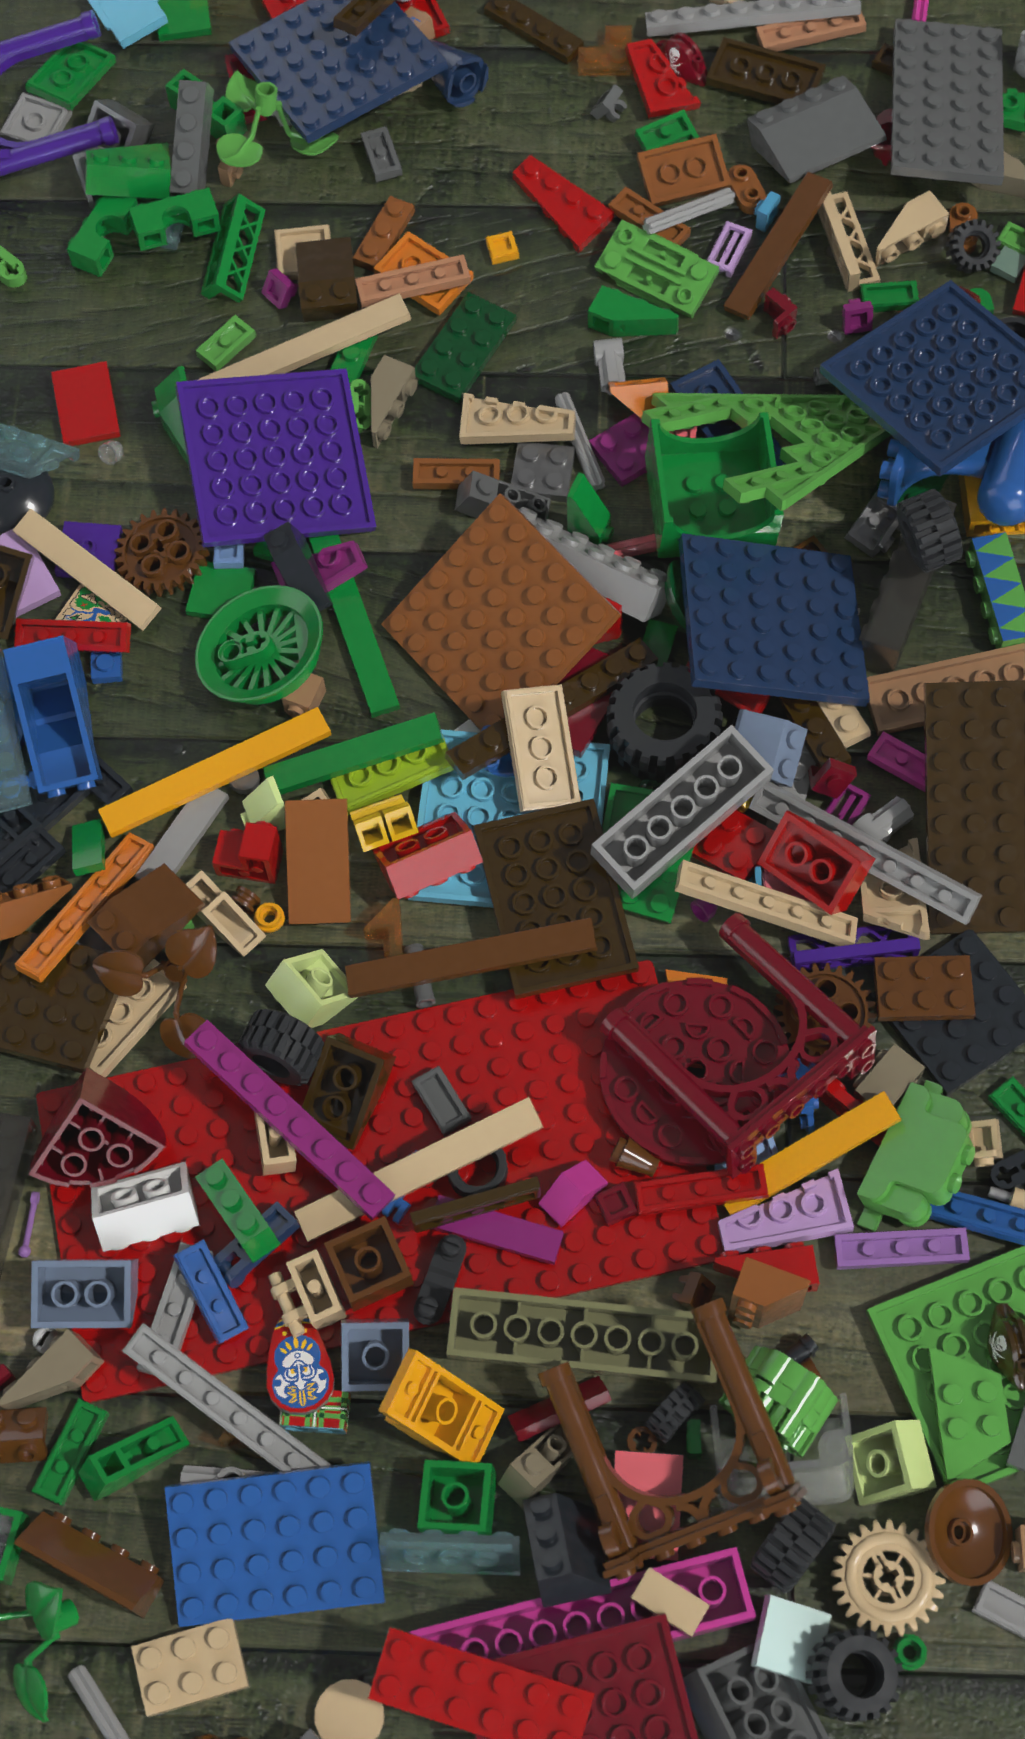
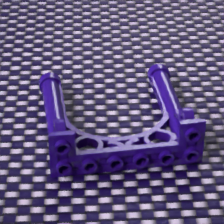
M93 10L81 13L80 17L0 41V75L20 61L101 37L100 27ZM107 116L97 121L27 142H13L0 137V176L96 146L119 143V137L111 116Z

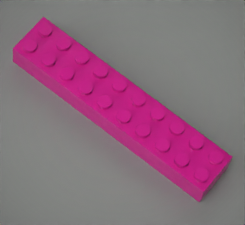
M737 1547L652 1568L710 1605L692 1637L752 1622L756 1617ZM645 1570L617 1581V1578L610 1579L612 1590L610 1594L543 1608L542 1599L537 1598L417 1629L409 1633L493 1659L650 1617L655 1614L631 1600L632 1595L647 1571ZM669 1624L673 1642L691 1638Z

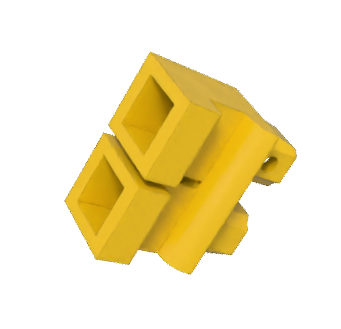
M402 794L349 812L363 852L390 843L387 833L392 842L419 833L411 807L408 802H405Z

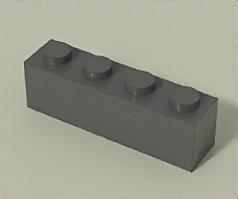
M179 80L170 192L174 196L190 193L193 190L205 189L214 94V89L207 82Z

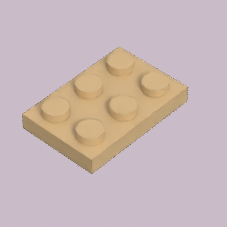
M233 1619L219 1620L131 1646L146 1717L159 1715L250 1687Z

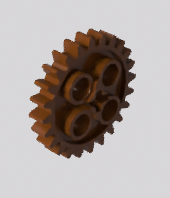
M163 508L161 515H157L154 510H151L150 518H146L145 515L141 514L140 523L131 520L130 523L133 529L122 530L126 538L117 539L120 548L114 549L117 556L115 563L121 577L139 591L143 589L147 596L155 590L158 597H161L163 590L166 589L171 596L173 595L174 587L184 591V582L193 585L194 581L191 576L193 574L197 576L202 575L199 566H207L205 557L210 555L208 548L202 546L197 519L191 520L187 512L180 516L177 509H174L171 515H169L166 508Z
M816 963L812 965L811 973H808L804 967L800 968V972L819 989L828 988L831 990L833 996L829 998L843 1011H850L854 1015V1021L861 1027L866 1025L869 1028L872 1025L870 1023L875 1022L877 1014L868 1011L874 1009L876 1002L866 1001L870 997L871 990H860L864 980L861 979L854 983L852 981L853 971L844 976L842 975V966L839 965L835 972H831L829 963H826L823 971H819ZM777 994L775 1001L780 1005L774 1006L773 1014L779 1015L776 1020L783 1027L782 1030L785 1036H788V1047L790 1048L796 1041L799 1021L790 1001L783 994ZM810 1015L807 1017V1029L822 1027ZM816 1039L806 1042L804 1050L810 1056H821L831 1046L827 1041Z

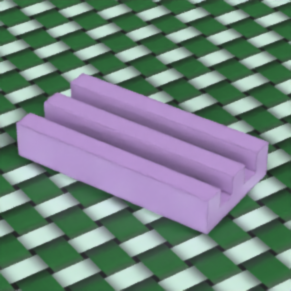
M726 221L707 259L708 262L719 267L720 271L718 274L725 272V276L731 278L752 236V230ZM730 230L735 231L720 261H715ZM740 234H744L732 259L730 260L729 264L726 265V262Z

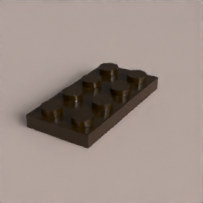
M723 37L706 77V85L770 103L780 104L784 100L792 99L811 88L819 87L826 65Z

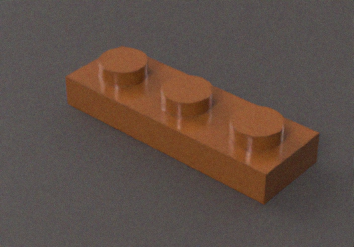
M626 186L608 205V208L614 211L615 216L643 229L642 225L645 218L664 212ZM680 223L655 234L681 246L691 235V228Z
M389 196L353 256L354 265L374 272L373 268L399 240L415 213V206Z
M414 458L413 489H458V485L472 471L500 480V459Z

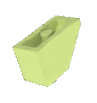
M271 776L264 780L242 801L245 812L240 815L244 826L246 822L256 823L257 821H265L276 826L278 831L286 828L284 802L275 779Z

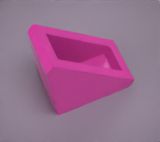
M584 1160L560 1174L539 1202V1206L562 1228L594 1198L595 1194L603 1190L608 1185V1182L587 1160Z

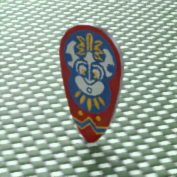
M280 1317L274 1329L269 1348L267 1390L272 1403L279 1410L291 1415H307L318 1411L329 1401L334 1391V1375L330 1358L318 1330L311 1324L309 1317L301 1321L305 1333L293 1338L289 1327H285Z

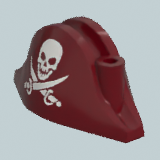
M678 32L670 39L660 40L656 43L671 63L670 67L678 78L682 77L686 82L702 87L706 86L708 72L699 46L689 36Z

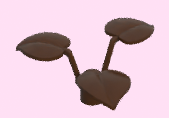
M212 925L182 929L171 934L165 944L168 960L161 961L158 966L147 972H142L144 969L143 959L131 951L113 950L97 956L93 961L95 972L104 986L119 996L129 997L136 995L143 988L142 978L147 979L161 970H164L168 980L179 982L173 1009L174 1018H166L161 1022L160 1035L164 1044L175 1054L187 1059L197 1058L184 1046V1041L206 1020L195 1013L189 1012L180 1016L179 1010L184 988L188 982L187 976L189 975L193 978L205 977L215 966L217 944Z

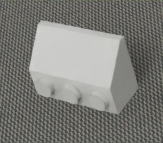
M186 1162L120 1179L116 1183L91 1188L92 1219L103 1252L122 1250L130 1244L141 1241H154L163 1235L173 1232L183 1233L199 1225L197 1206Z

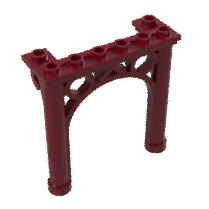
M741 913L733 914L723 923L719 930V937L790 1001L799 1021L796 1041L789 1054L776 1068L762 1077L746 1083L734 1085L713 1084L701 1080L690 1073L624 1008L619 1007L610 1012L600 1026V1031L609 1040H615L711 1133L708 1135L715 1149L726 1158L728 1175L732 1179L740 1173H747L753 1168L757 1159V1144L760 1141L774 1136L779 1130L780 1125L788 1118L793 1119L798 1116L803 1110L804 1104L813 1097L815 1099L819 1098L827 1090L828 1084L835 1078L840 1079L847 1074L852 1080L859 1073H866L875 1062L876 1029L872 1025L868 1028L866 1025L861 1027L758 934L750 926V921ZM806 1012L822 1027L807 1029ZM816 1039L826 1040L831 1047L821 1056L813 1057L805 1052L806 1042ZM800 1058L803 1065L812 1069L798 1080L796 1072L800 1068V1062L798 1061ZM766 1089L768 1093L776 1090L784 1092L769 1104L768 1095L764 1090ZM752 1096L760 1100V1107L751 1114L743 1115L735 1109L739 1097ZM711 1097L729 1098L727 1103L728 1111H725Z

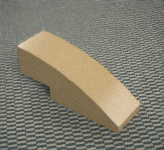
M202 870L186 884L206 904L197 915L207 925H212L214 932L243 958L266 937L264 932L225 891L222 892Z

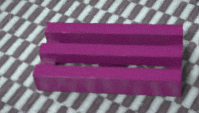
M849 784L837 799H832L825 811L832 815L846 791H849L851 795L840 810L837 818L843 820L856 798L860 797V802L846 822L853 825L866 807L871 795Z

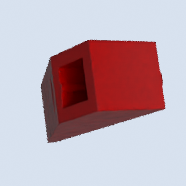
M804 1242L788 1243L784 1245V1249L772 1250L770 1246L757 1247L752 1249V1253L739 1254V1251L735 1250L720 1253V1257L714 1258V1271L736 1279L739 1278L745 1258L748 1257L810 1280L807 1292L817 1291L820 1284L813 1245L804 1246Z

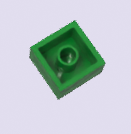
M424 1460L417 1526L423 1538L491 1542L497 1473L492 1463Z

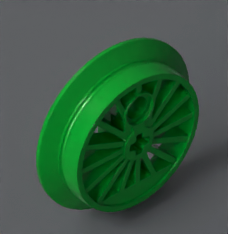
M263 586L236 596L212 616L199 637L195 652V666L198 677L212 694L231 702L261 705L275 702L288 696L308 679L317 664L323 636V622L320 611L309 596L298 589L288 586ZM272 617L268 627L267 618ZM258 622L259 631L254 632L251 625ZM246 629L249 634L241 636L240 634ZM277 664L291 670V672L285 676ZM272 668L280 678L275 683H273ZM263 679H264V687L261 688V685H262V682H263Z

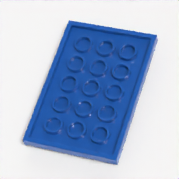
M370 1461L167 1485L165 1487L179 1627L209 1624L225 1619H233L235 1621L385 1602Z

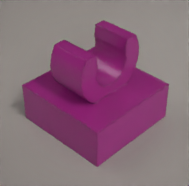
M275 268L269 270L261 293L277 308L283 309L288 306L290 298L296 295L299 285L294 284L288 275H284Z
M860 298L849 299L848 304L843 305L842 329L845 335L872 331L873 305L871 301L861 302Z

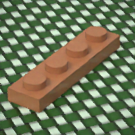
M861 11L859 15L763 25L756 27V37L760 47L778 52L866 32L867 24Z
M463 254L356 278L355 284L361 307L365 308L399 293L402 299L471 284V277Z

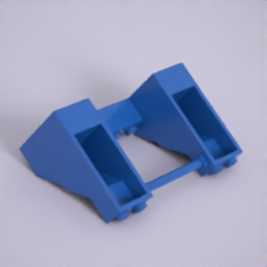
M62 635L4 649V657L0 658V698H2V702L16 701L33 771H29V775L1 781L0 794L32 786L33 789L38 790V794L47 793L48 798L65 795V789L77 786L78 791L96 787L95 781L103 779L94 747L87 683L77 643Z

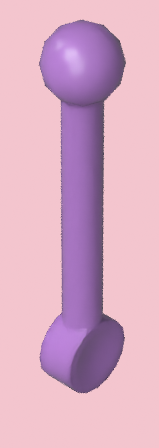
M32 1191L31 1205L23 1245L18 1249V1254L22 1258L28 1257L31 1253L29 1243L36 1208L40 1201V1192Z

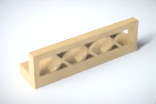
M830 191L819 208L818 214L847 292L859 290L860 284L880 283V277L848 192L832 195ZM843 202L845 210L842 214H839L835 204ZM843 224L853 228L850 236L846 234ZM851 246L861 250L862 253L859 258H855ZM859 268L868 271L871 277L860 279L861 272Z

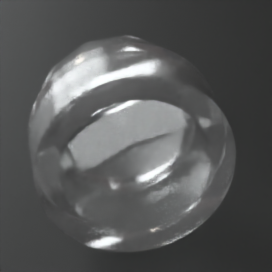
M109 440L100 445L98 454L105 464L114 465L123 457L124 449L119 442Z

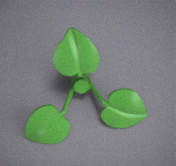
M235 71L228 82L226 98L241 107L244 112L253 108L255 116L248 138L237 133L226 134L218 140L216 152L219 160L230 166L248 167L257 163L262 157L263 147L252 141L255 137L260 115L265 117L271 116L275 110L278 111L286 135L291 137V147L299 153L305 155L320 154L336 143L339 135L331 131L308 144L294 126L290 130L282 110V102L277 101L278 89L276 85L270 82L258 84L256 81Z

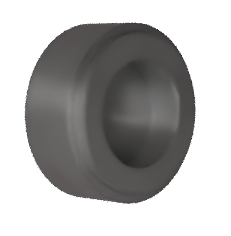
M258 770L231 782L232 789L243 795L253 792L260 784Z

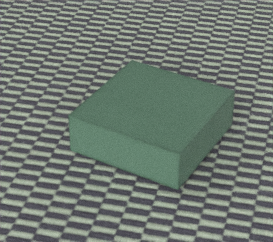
M1004 246L996 261L991 265L990 272L1015 283L1025 268V255Z

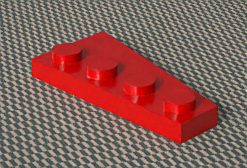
M529 155L513 171L515 182L533 202L539 204L544 215L554 221L558 226L559 232L565 238H569L578 253L614 219L613 210L532 155Z

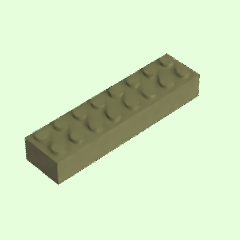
M457 1287L453 1289L447 1359L551 1369L569 1361L573 1372L677 1383L686 1381L689 1384L714 1386L716 1383V1369L690 1311Z

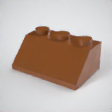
M746 1257L732 1294L727 1317L733 1319L732 1323L741 1328L751 1329L753 1326L759 1329L801 1310L810 1280Z

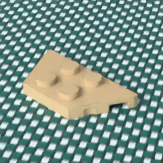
M912 838L908 840V845L899 849V851L921 862L918 838ZM868 873L860 886L863 921L923 940H930L926 903Z

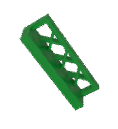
M240 193L224 203L220 217L221 231L216 233L201 295L208 299L213 298L219 293L226 295L237 303L241 302L244 298L266 209ZM245 208L256 214L254 222H248L244 213ZM242 230L245 231L249 240L248 245L243 246L239 237V231ZM235 253H239L243 262L242 268L238 269L233 259ZM233 275L237 284V290L226 285L229 276Z

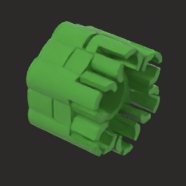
M755 1345L745 1361L774 1430L780 1434L778 1437L784 1453L789 1452L792 1455L803 1458L837 1404L838 1398L820 1377L776 1349ZM724 1393L718 1403L727 1412L732 1414L731 1417L735 1422L733 1410L726 1393Z

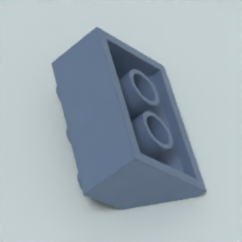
M138 1259L33 1260L31 1276V1328H131L138 1294Z

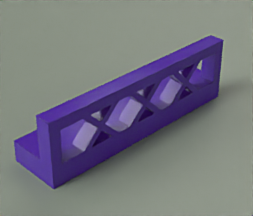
M878 925L857 928L856 941L852 945L825 948L829 942L805 934L791 935L787 938L791 964L799 971L801 967H804L807 972H811L812 965L815 963L819 971H822L826 963H829L831 970L837 969L839 965L842 968L873 965L875 957L918 956L921 947L919 938L907 934V938L887 940L892 933L897 931ZM868 935L878 941L856 944L861 936ZM809 943L816 949L797 951L796 944Z

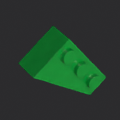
M168 142L86 150L85 192L87 195L152 199L169 197L171 165Z

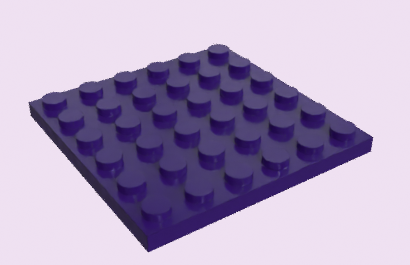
M347 369L176 382L175 389L203 547L266 542L264 536L287 521L298 529L305 538L375 531L377 526Z

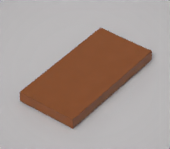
M348 799L285 800L289 924L351 922Z

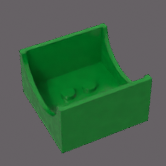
M768 412L759 413L754 422L739 431L711 438L677 436L667 432L660 425V419H651L645 462L658 558L680 557L678 540L682 533L776 546L784 511H780L766 498L753 500L750 503H738L723 490L725 478L777 467Z

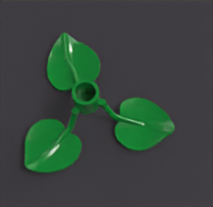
M32 1581L26 1585L25 1589L27 1610L0 1614V1621L32 1616L38 1633L45 1640L25 1658L24 1664L18 1663L14 1666L13 1681L17 1697L27 1712L42 1722H48L50 1720L47 1718V1687L41 1673L36 1667L32 1666V1663L53 1641L60 1639L61 1631L78 1624L79 1615L71 1599L62 1600V1588L51 1587L39 1581Z

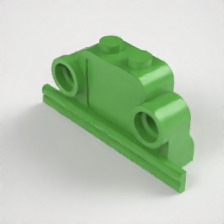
M928 1080L925 1081L924 1086L913 1082L910 1083L897 1109L902 1121L888 1128L857 1192L859 1199L865 1207L857 1222L858 1227L876 1232L884 1214L898 1219L907 1227H919L929 1220L932 1213L931 1204L942 1206L948 1203L952 1195L959 1191L962 1184V1174L966 1165L969 1166L975 1156V1147L969 1137L972 1123L968 1114L957 1100L941 1095L943 1087L940 1084Z

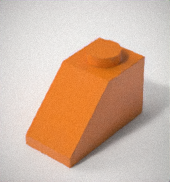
M665 377L609 382L608 389L611 394L642 419L644 410L656 408L651 404L652 394L668 393V381Z

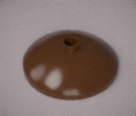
M958 1479L946 1484L933 1497L925 1519V1541L934 1565L948 1580L963 1586H980L990 1582L999 1575L1008 1561L1013 1539L1012 1523L1005 1503L993 1488L979 1480Z

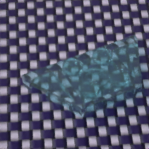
M0 423L1 470L30 479L44 471L59 468V461L69 458L74 462L80 458L79 448L46 438L40 434H33L18 429L15 426Z

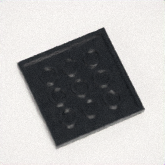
M974 930L964 931L928 955H970L975 1004L974 1019L887 1021L918 1062L925 1066V1071L932 1080L943 1087L942 1093L947 1097L1025 1044V994ZM876 991L870 994L869 999L876 1002Z

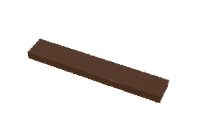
M807 172L725 302V311L748 321L750 320L833 187L831 180Z

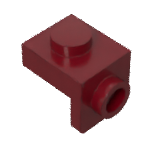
M773 287L765 294L764 311L775 319L772 336L778 339L784 333L788 334L794 329L797 323L798 307L792 303L786 294H781Z
M830 757L820 769L817 766L811 765L808 769L811 790L837 799L857 776L856 767Z

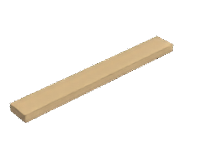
M399 293L197 380L287 373L411 320V316Z
M528 1097L373 1174L395 1193V1198L391 1201L393 1202L544 1128L531 1099ZM339 1190L294 1211L308 1242L365 1215Z

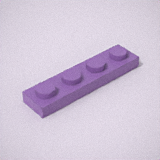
M966 1227L835 1234L833 1237L837 1270L968 1263L970 1260Z

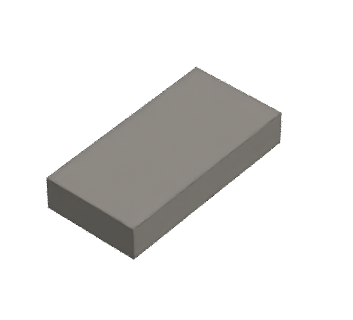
M993 1581L983 1584L971 1612L1025 1639V1598Z

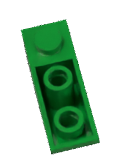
M602 285L588 309V327L612 337L676 335L678 332V314H675L670 309L652 305L644 299L624 294L615 288L611 289Z

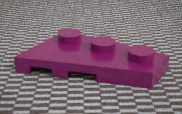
M354 540L322 548L319 553L312 554L328 592L368 568L360 547ZM270 562L281 586H288L276 563Z

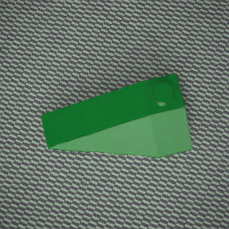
M180 366L154 389L156 400L151 401L155 418H161L164 430L189 466L175 389L176 382L187 381L184 366Z

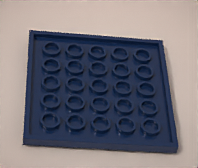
M307 0L230 41L229 46L258 84L270 82L276 85L278 89L277 101L282 102V110L285 117L309 144L448 69L445 57L395 1L357 37L333 26V18L352 0Z
M951 280L820 364V373L939 477L1025 419V340Z
M682 533L678 543L692 687L862 707L867 706L870 696L850 555Z

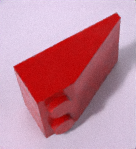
M786 811L757 864L824 911L833 915L848 909L876 858L854 843L790 811Z

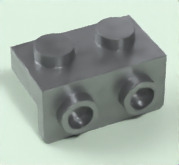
M876 492L844 538L871 558H874L880 550L885 553L895 540L891 536L895 529L900 531L897 518V504L895 507L888 506L887 499L877 497Z

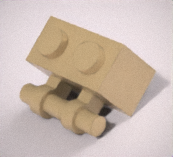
M317 1249L286 1263L292 1276L291 1279L284 1281L280 1271L268 1276L272 1285L270 1291L273 1299L278 1300L284 1314L281 1317L285 1327H289L293 1338L305 1333L301 1321L309 1317L311 1324L317 1330L347 1317L325 1262ZM296 1290L303 1303L298 1308H295L290 1296Z

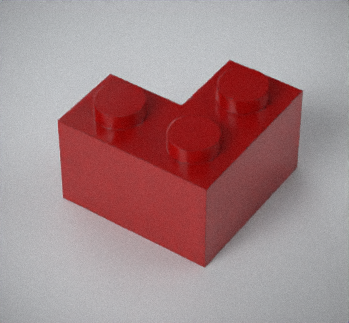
M257 821L256 823L246 822L244 831L240 829L220 830L212 861L216 875L276 884L283 856V847L277 827L269 822Z

